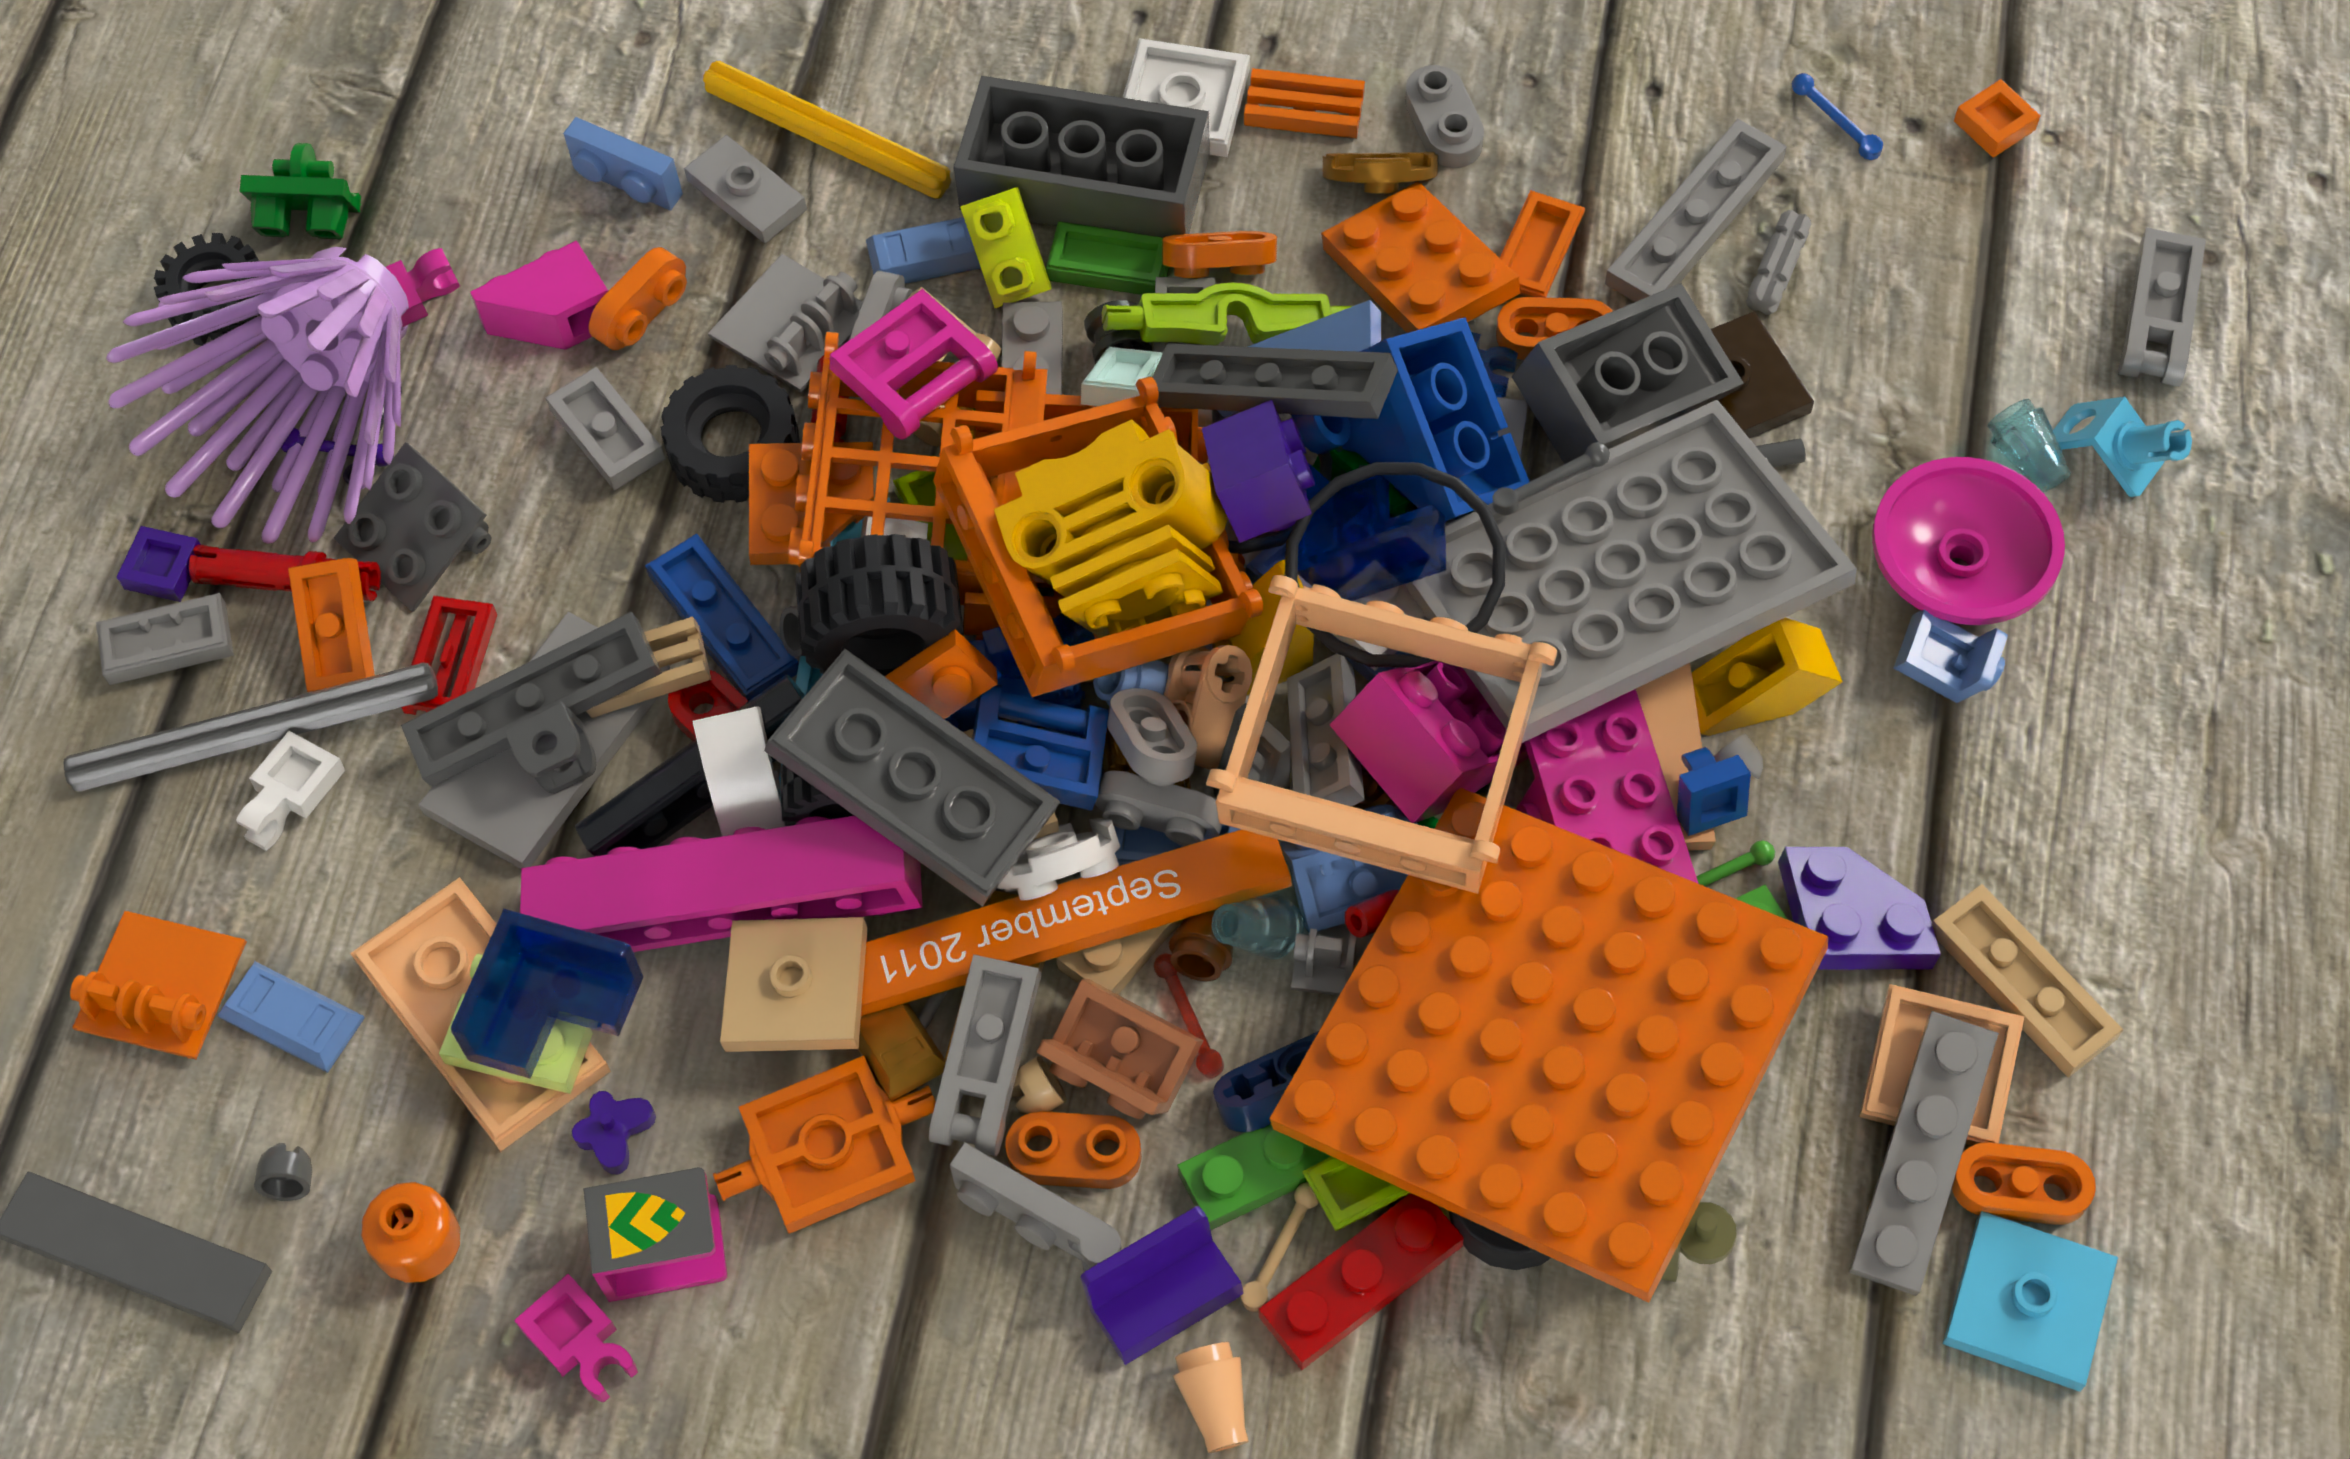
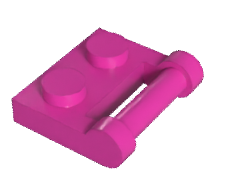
M923 289L830 354V370L881 416L887 429L901 440L906 439L919 429L922 418L975 380L981 383L998 370V363L991 350ZM948 352H952L959 359L958 362L904 400L896 392L897 389Z

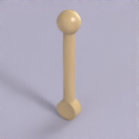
M1308 1182L1302 1183L1296 1188L1294 1193L1296 1204L1256 1280L1248 1282L1243 1286L1244 1294L1241 1295V1301L1243 1306L1249 1311H1259V1308L1268 1302L1267 1286L1307 1210L1314 1208L1319 1203Z

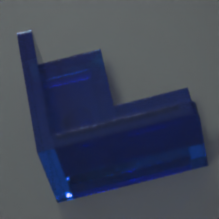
M1308 463L1315 481V486L1305 489L1309 501L1329 481ZM1377 475L1344 487L1313 514L1298 547V575L1311 586L1317 584L1328 587L1337 592L1342 599L1354 601L1446 571L1445 516L1434 505H1429L1390 518L1389 481L1382 475Z
M503 909L452 1023L451 1032L468 1061L531 1079L556 1019L619 1036L644 976L631 946L625 942Z

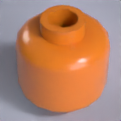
M409 1182L398 1183L381 1191L369 1203L362 1218L361 1237L368 1254L389 1277L406 1283L425 1282L440 1275L453 1262L460 1247L461 1228L453 1210L436 1190L423 1184Z

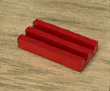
M433 595L411 666L428 663L432 667L448 613L456 614L448 640L445 642L441 654V663L436 675L438 695L431 700L401 707L404 714L416 715L418 710L427 713L475 689L498 615L493 604ZM472 616H474V623L469 635V639L464 651V655L459 667L454 687L450 698H448L447 695L466 638V634L471 622Z

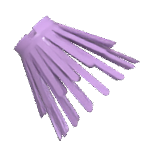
M331 247L316 252L310 259L224 263L222 266L225 269L192 272L183 276V279L190 283H203L250 277L256 278L158 298L160 303L157 308L132 314L123 321L128 326H139L258 295L115 347L107 354L106 360L108 362H122L154 349L162 350L260 314V316L115 391L109 398L110 407L116 409L124 407L159 387L166 394L178 392L256 347L130 442V452L135 456H140L191 418L193 419L188 424L189 433L192 436H201L252 393L167 482L165 491L170 497L176 498L181 496L267 406L226 460L227 467L233 471L242 469L248 462L211 518L213 526L217 528L226 527L312 402L299 428L300 436L306 437L303 445L301 446L299 443H296L288 449L272 481V489L275 492H280V495L262 531L261 538L266 544L275 542L285 525L343 397L347 393L332 439L335 445L328 452L318 485V500L308 529L309 541L316 542L323 535L367 392L344 507L345 521L347 524L353 521L357 512L361 490L365 487L369 490L371 489L383 404L382 453L388 465L391 463L394 455L395 423L401 427L400 340L406 335L408 325L402 328L401 316L407 311L409 305L407 296L396 277L377 259L364 254L358 262H355L349 258L339 257L347 248Z

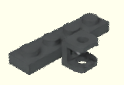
M629 612L402 724L401 727L422 779L431 787L511 748L520 766L529 775L534 777L546 791L555 794L592 776L596 770L594 749L583 723L577 715L662 674V671L639 620L632 612ZM570 761H573L570 768H568L565 771L558 772L554 770Z

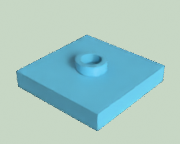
M1981 1211L1975 1223L1942 1344L2081 1392L2087 1383L2118 1257Z

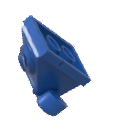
M1466 317L1390 337L1369 347L1370 352L1391 353L1398 368L1378 419L1291 415L1305 447L1310 452L1326 454L1342 446L1346 451L1358 453L1369 464L1375 462L1421 463L1459 478L1487 505L1493 503V494L1498 489L1511 488L1515 490L1529 483L1511 433L1500 437L1497 433L1507 428L1508 425ZM1382 475L1402 496L1412 502L1430 520L1436 521L1437 524L1474 512L1450 488L1417 475Z

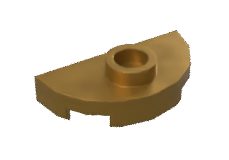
M1435 152L1329 153L1323 156L1324 178L1341 182L1364 183V192L1367 193L1398 192L1400 182L1422 181L1435 178L1438 175V155H1435Z

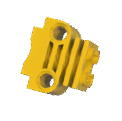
M1132 419L1101 433L1094 442L1075 454L1058 459H1044L1016 472L1015 475L1022 496L994 509L1006 548L1012 559L1053 586L1055 591L1065 596L1066 598L1058 601L1061 613L1100 638L1159 621L1171 615L1176 616L1203 608L1206 605L1205 600L1223 593L1219 580L1208 573L1215 570L1212 559L1201 549L1218 540L1225 529L1228 517L1216 494L1210 464L1207 462L1201 465L1180 447L1174 432L1170 429L1149 438L1143 428Z

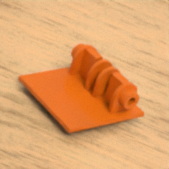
M124 911L98 971H92L87 976L78 975L72 982L70 998L73 1001L79 1002L81 1008L72 1028L76 1031L197 1060L247 941L238 937Z

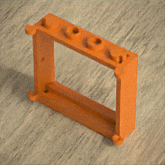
M1151 376L1137 380L1135 385L1139 391V396L973 439L971 431L966 425L952 428L950 434L955 444L943 447L933 479L934 484L1032 697L1239 636L1248 618L1261 616L1263 612V601L1259 592L1256 589H1252L1253 585L1248 575L1238 570L1228 549V536L1224 529L1218 540L1201 549L1211 557L1215 570L1208 573L1219 580L1223 593L1210 598L1212 605L1069 646L1068 644H1063L1031 572L1015 562L1006 548L994 509L1000 505L987 478L1026 468L1044 459H1058L1075 454L1094 442L1101 433L1131 419L1143 428L1149 438L1170 429L1174 432L1177 440L1173 421L1169 416L1164 417L1157 404L1159 391L1154 378Z

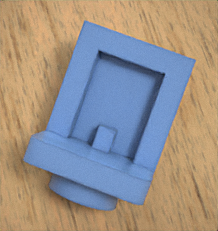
M1925 609L1920 610L1911 617L1893 669L1955 703H1959L1983 690H1989L1998 681L2005 666V659L2001 655L2008 634L1995 628L1977 637L1952 622L1934 617Z

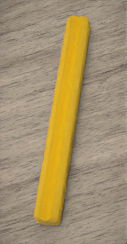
M712 62L709 69L703 75L705 90L708 93L931 198H942L945 191L950 187L952 179L950 178L951 171L948 167L724 62Z

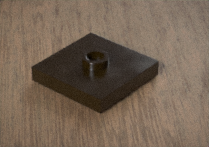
M1755 311L1710 329L1744 383L1738 390L1720 399L1719 402L1749 438L1812 412L1814 400Z

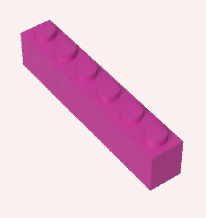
M856 816L836 819L808 817L792 826L773 829L745 827L736 830L733 835L709 839L682 837L673 840L670 845L646 849L619 847L612 849L607 855L583 859L556 857L548 860L545 865L521 868L519 940L543 966L729 938L731 937L732 921L865 917L922 908L921 862Z

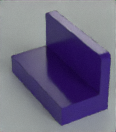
M1200 1206L1192 1208L1086 1270L1080 1276L1090 1311L1124 1365L1244 1294L1240 1279L1214 1243L1208 1217Z

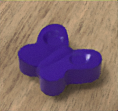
M598 1091L590 1099V1116L574 1125L572 1137L579 1148L594 1150L605 1171L618 1175L628 1168L630 1162L628 1139L631 1135L649 1129L655 1123L656 1114L652 1105L646 1099L630 1098L616 1101L609 1092Z

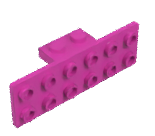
M1636 689L1524 742L1535 779L1515 810L1698 883Z

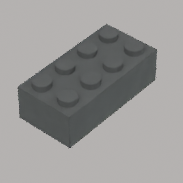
M981 76L954 164L959 210H961L960 206L1018 187L1029 222L1057 226L1058 222H1065L1161 238L1171 235L1189 234L1210 156L1209 111Z

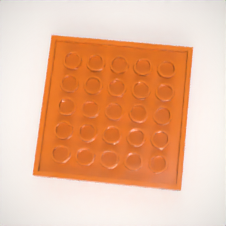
M1463 788L1458 789L1452 796L1434 829L1475 840L1487 798ZM1503 805L1493 843L1500 847V854L1497 864L1487 861L1478 894L1411 875L1406 877L1269 1119L1273 1130L1649 1303L1828 949V936Z

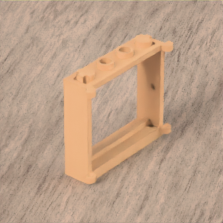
M1274 575L1269 586V592L1281 595V599L1226 771L1211 769L1206 782L1207 786L1219 789L1216 799L1219 823L1478 894L1487 861L1497 864L1500 854V847L1494 844L1493 840L1540 681L1542 663L1554 666L1557 649L1542 642L1527 644L1522 642L1521 637L1511 634H1498L1493 638L1470 632L1462 623L1445 617H1434L1427 621L1404 615V612L1399 607L1383 601H1369L1365 605L1342 599L1337 592L1328 587L1313 584L1312 588L1306 586L1300 588L1298 583L1292 578ZM1296 624L1520 682L1475 840L1247 779Z

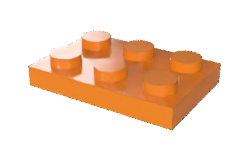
M1419 181L1321 233L1323 250L1406 333L1464 317L1469 322L1520 294L1519 276Z

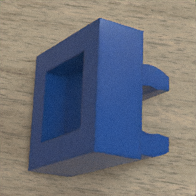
M1707 747L1682 754L1681 760L1689 772L1679 775L1677 818L1688 836L1747 816L1751 772L1739 755L1716 762L1713 754Z

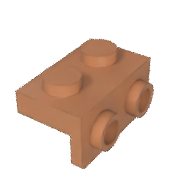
M1081 979L1053 1038L1042 1040L1036 1052L1052 1061L1049 1071L1058 1078L1081 1088H1085L1089 1081L1110 1093L1107 1103L1113 1108L1142 1120L1145 1113L1156 1115L1169 1111L1204 1040L1090 979Z

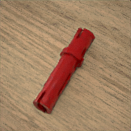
M198 544L193 549L195 555L190 556L189 574L195 584H220L242 588L292 592L288 568L336 559L326 558L327 555L324 552L308 551L304 556L284 555L272 552L224 549ZM358 561L363 600L374 601L377 598V593L369 589L380 590V567L377 562Z

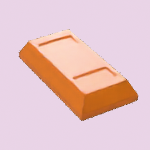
M1530 190L1500 256V259L1519 276L1520 295L1526 297H1547L1585 213V207Z

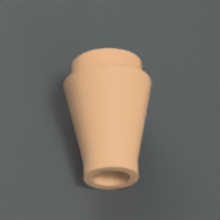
M1215 1343L1176 1356L1175 1359L1179 1373L1175 1374L1173 1378L1205 1440L1208 1453L1219 1452L1248 1443L1244 1417L1241 1358L1233 1357L1230 1343Z

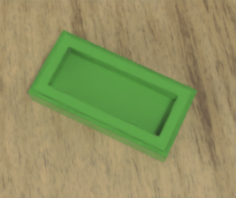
M1058 222L1046 272L1049 281L1142 295L1145 293H1155L1156 277H1167L1169 266L1162 264L1163 238Z

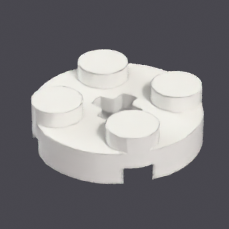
M1108 818L1089 819L1092 832L1076 835L1071 823L1059 825L1058 832L1033 840L997 888L1005 889L1006 892L1018 891L1020 900H1030L1057 890V879L1080 872L1082 878H1090L1112 871L1119 866L1115 852L1120 849L1112 820Z

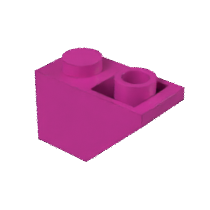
M576 240L560 249L548 251L537 260L506 275L492 278L485 285L470 291L481 324L487 334L567 350L592 337L589 333L590 317L595 306L608 292V289Z

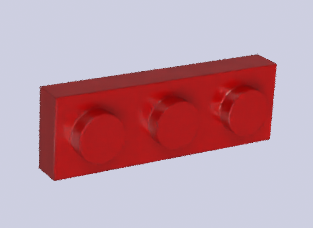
M1410 1193L1260 1307L1259 1318L1298 1367L1303 1370L1462 1248L1464 1237L1436 1204Z

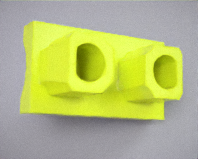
M1018 187L960 206L994 308L1003 306V303H1013L1052 289Z

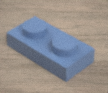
M578 117L574 118L563 133L572 165L584 178L592 182L603 181L624 190L631 198L638 202H651L670 211L683 195L673 158Z

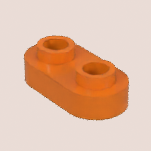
M1231 231L1179 234L1162 239V264L1174 267V275L1182 278L1209 276V268L1230 267V272L1234 274H1262L1265 272V264L1277 261V236L1267 232Z
M662 247L648 251L597 303L589 321L590 335L611 350H620L638 342L645 333L647 325L666 306L673 305L683 295L687 285L684 261Z
M1520 297L1509 301L1500 310L1497 320L1496 339L1498 345L1506 354L1516 359L1525 360L1538 342L1603 316L1613 310L1605 303L1594 299ZM1527 332L1532 334L1534 337L1519 335V333Z
M1043 1111L1028 1113L1012 1124L1005 1141L1010 1168L1038 1185L1099 1189L1117 1188L1128 1183L1136 1175L1142 1159L1140 1138L1134 1127L1126 1120L1110 1115ZM1043 1135L1052 1142L1043 1151H1033L1027 1147L1029 1140L1035 1136ZM1105 1139L1113 1140L1119 1145L1118 1150L1108 1156L1101 1155L1094 1149L1100 1141Z
M1990 1142L1975 1144L1962 1153L1952 1185V1192L1959 1204L1975 1215L1979 1216L1981 1211L2008 1220L2052 1225H2065L2079 1219L2091 1204L2096 1191L2095 1178L2091 1169L2081 1158L2070 1152ZM1977 1176L1988 1177L1994 1182L1996 1191L1992 1193L1981 1191L1976 1186L1974 1178ZM2055 1184L2064 1191L2065 1200L2057 1201L2051 1199L2045 1193L2044 1185Z

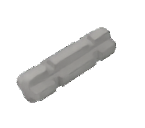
M1787 210L1781 214L1775 228L1776 232L1770 239L1758 267V274L1754 277L1748 291L1746 303L1751 310H1759L1765 315H1770L1777 311L1782 299L1783 290L1787 287L1800 256L1799 252L1809 235L1811 220L1806 214H1797L1793 210Z

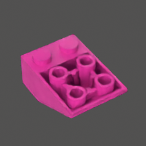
M1436 660L1415 668L1399 667L1378 673L1330 723V727L1411 823L1443 813L1458 789L1463 788L1475 793L1491 783L1507 731L1464 669ZM1524 742L1521 743L1515 767L1529 758Z

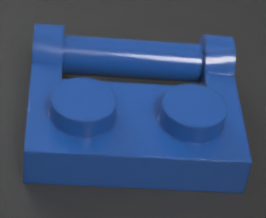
M997 684L977 697L972 739L1060 801L1059 804L1092 811L1098 798L1109 710L1089 705L1085 711L1002 692V685ZM998 717L1081 735V738L998 720Z

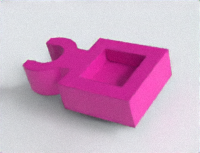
M569 1274L565 1275L514 1320L519 1329L562 1377L579 1363L580 1378L589 1394L600 1402L604 1403L610 1398L602 1384L598 1381L599 1373L605 1366L617 1364L631 1378L638 1373L636 1364L626 1349L614 1343H603L617 1329L607 1315Z

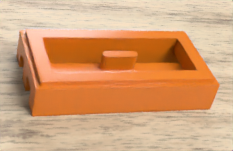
M1252 68L1251 85L1248 88L1247 104H1245L1244 126L1357 139L1365 94V81ZM1260 104L1276 105V106H1284V107H1293V109L1267 107V106H1259V105H1260ZM1316 110L1346 113L1349 116L1316 112Z

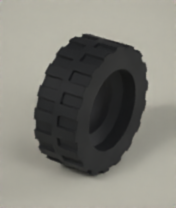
M726 365V368L720 369L712 367L703 370L704 373L696 377L692 375L683 382L684 385L678 391L675 389L670 395V402L667 407H664L661 416L664 424L660 426L661 436L672 471L676 472L678 481L684 487L688 486L692 489L693 494L701 498L704 496L712 498L714 502L724 503L725 500H735L736 503L744 502L749 498V450L738 455L725 457L710 453L701 442V433L704 425L710 419L720 414L746 412L752 415L760 425V436L756 444L800 443L794 409L784 388L781 389L778 386L777 380L769 374L765 376L759 372V369L749 366L747 369L738 368L737 365Z

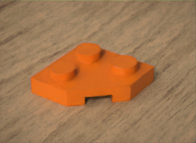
M833 442V447L873 450V442ZM802 443L749 444L750 565L788 564L791 527H803L805 512L795 511L798 474L810 475L811 460H802L801 458ZM831 462L827 497L874 501V466ZM825 512L821 547H830V542L850 523L854 521L857 524L865 516Z

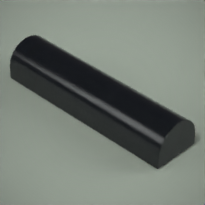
M786 674L736 711L760 707L768 741L805 695L793 679ZM697 739L575 825L580 839L593 856L607 855L609 851L619 847H635L639 849L656 847L713 806ZM771 756L772 763L777 761L775 758Z

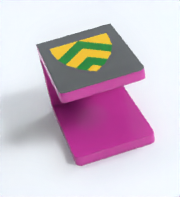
M697 1167L583 1188L592 1275L608 1302L722 1282L727 1278L719 1202L715 1195L709 1194L707 1176L702 1168Z

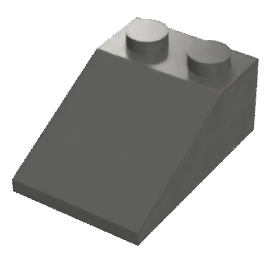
M1682 283L1538 342L1511 376L1564 464L1584 455L1587 447L1592 443L1600 442L1606 445L1608 449H1611L1710 402L1719 401L1738 390L1744 384Z

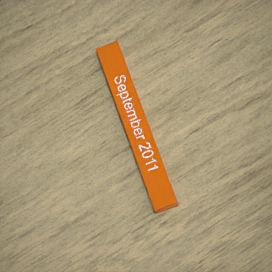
M1241 829L1124 864L1099 876L1081 877L1058 884L1057 890L1039 898L1020 900L1019 896L868 941L866 942L861 1016L966 985L973 954L1030 966L1292 887L1291 875L1279 841L1275 838Z

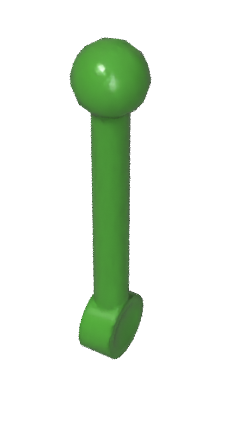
M1757 841L1751 846L1748 853L1696 876L1698 883L1707 886L1753 864L1759 866L1768 865L1775 858L1774 847L1767 841Z

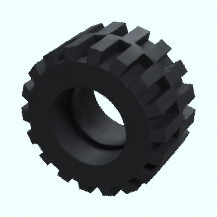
M874 534L864 535L855 539H845L836 542L834 546L824 547L815 552L813 558L806 559L802 563L800 572L796 574L795 585L802 656H805L806 663L812 668L820 669L822 674L826 672L844 649L881 675L886 676L938 640L948 636L954 629L964 637L956 563L952 557H948V552L944 548L930 545L928 540L907 538L906 535Z

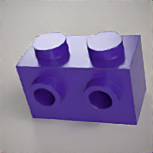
M1272 400L1202 428L1215 491L1240 543L1269 531L1285 530L1295 524L1296 520L1312 514L1305 489L1315 486V481L1304 456L1307 453L1294 419L1290 418L1282 422Z

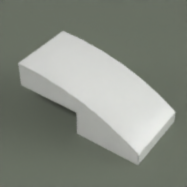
M752 707L692 721L722 836L733 835L736 830L745 827H760L764 829L785 827V823L782 822L781 786L778 772L774 771L771 756L764 751L767 744V736L760 707Z

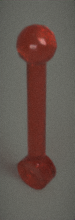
M1160 954L1155 959L1153 965L1154 972L1157 976L1166 980L1189 1033L1204 1040L1198 1051L1199 1055L1196 1059L1197 1068L1207 1078L1217 1077L1224 1070V1060L1219 1052L1211 1049L1177 975L1178 971L1171 964L1170 958L1172 954Z

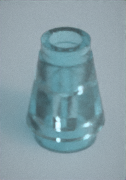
M2023 399L2014 403L1988 423L1987 427L1993 434L1990 443L2043 493L2055 488L2072 474L2066 465L2065 457L2044 408H2035L2030 399Z
M1268 894L1220 906L1212 918V931L1215 938L1223 944L1237 947L1266 959L1275 960L1286 956L1294 950L1296 934L1304 933V920L1300 910L1288 898L1279 894Z

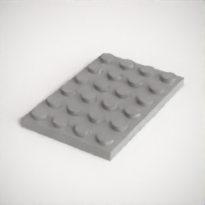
M1718 400L1609 449L1610 457L1605 465L1600 467L1590 465L1519 501L1517 510L1512 514H1498L1493 508V503L1488 505L1506 544L1505 587L1487 625L1478 634L1493 638L1498 634H1511L1521 637L1522 642L1527 644L1542 642L1557 649L1554 666L1542 663L1541 677L1522 743L1855 584L1857 570L1855 565ZM1474 511L1389 550L1391 568L1429 621L1434 617H1445L1456 620L1466 626L1477 616L1492 584L1493 555L1492 544L1479 514ZM1463 668L1507 730L1520 682Z

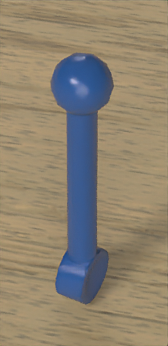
M1806 73L1796 75L1792 80L1793 91L1800 96L1806 95L1850 135L1859 144L1858 151L1861 157L1867 160H1875L1881 155L1883 141L1880 137L1873 134L1866 135L1814 87L1812 76Z

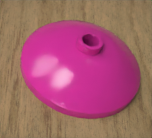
M1942 458L1912 468L1899 477L1886 491L1878 506L1873 523L1872 543L1875 558L1882 574L1891 587L1921 611L1925 609L1936 618L1958 624H1995L2016 618L2028 612L2041 602L2053 587L2061 570L2065 555V539L2062 524L2056 510L2045 494L2018 472L2004 465L1979 458ZM1960 558L1966 561L1969 566L1956 564L1951 559Z

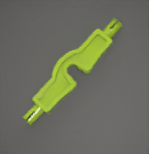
M1231 282L1209 286L1199 293L1142 294L1138 306L1104 305L1102 309V324L1104 331L1140 330L1141 339L1145 342H1180L1216 346L1224 341L1228 332L1226 326L1227 315H1234L1243 321L1251 341L1255 344L1352 306H1330L1326 294L1270 293L1254 285Z

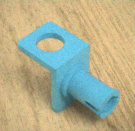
M2124 396L2074 404L2069 408L2044 444L2049 451L2093 446L2129 497H2136L2142 494L2165 461H2179L2189 455L2192 447V437L2189 429L2171 433V431H2179L2185 427V424L2179 420L2146 426ZM2095 416L2085 428L2069 434L2072 428L2080 421Z

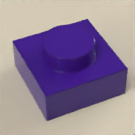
M140 526L116 577L124 590L181 602L191 581L189 574L190 556L195 555L194 547L201 544L198 538Z

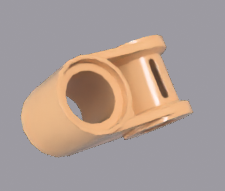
M1220 645L1211 651L1204 646L1173 655L1168 666V679L1164 696L1173 703L1197 741L1195 765L1208 770L1218 769L1235 712L1245 704L1246 695L1252 682L1250 659L1237 646ZM1188 665H1198L1201 671H1186V667ZM1218 676H1234V680L1232 682H1222V679Z

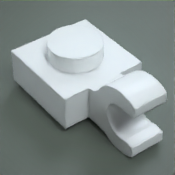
M288 731L249 778L255 791L259 794L245 805L236 819L239 825L248 829L244 835L245 839L267 851L279 839L290 811L307 818L345 772L340 758Z

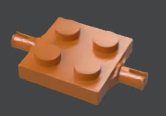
M861 1056L739 1106L738 1108L750 1136L749 1154L751 1159L721 1172H715L713 1177L723 1201L762 1185L763 1190L776 1202L788 1234L915 1182L913 1170L903 1149V1130L901 1126L933 1114L936 1101L929 1085H927L925 1088L891 1102L887 1094L876 1084L865 1056Z

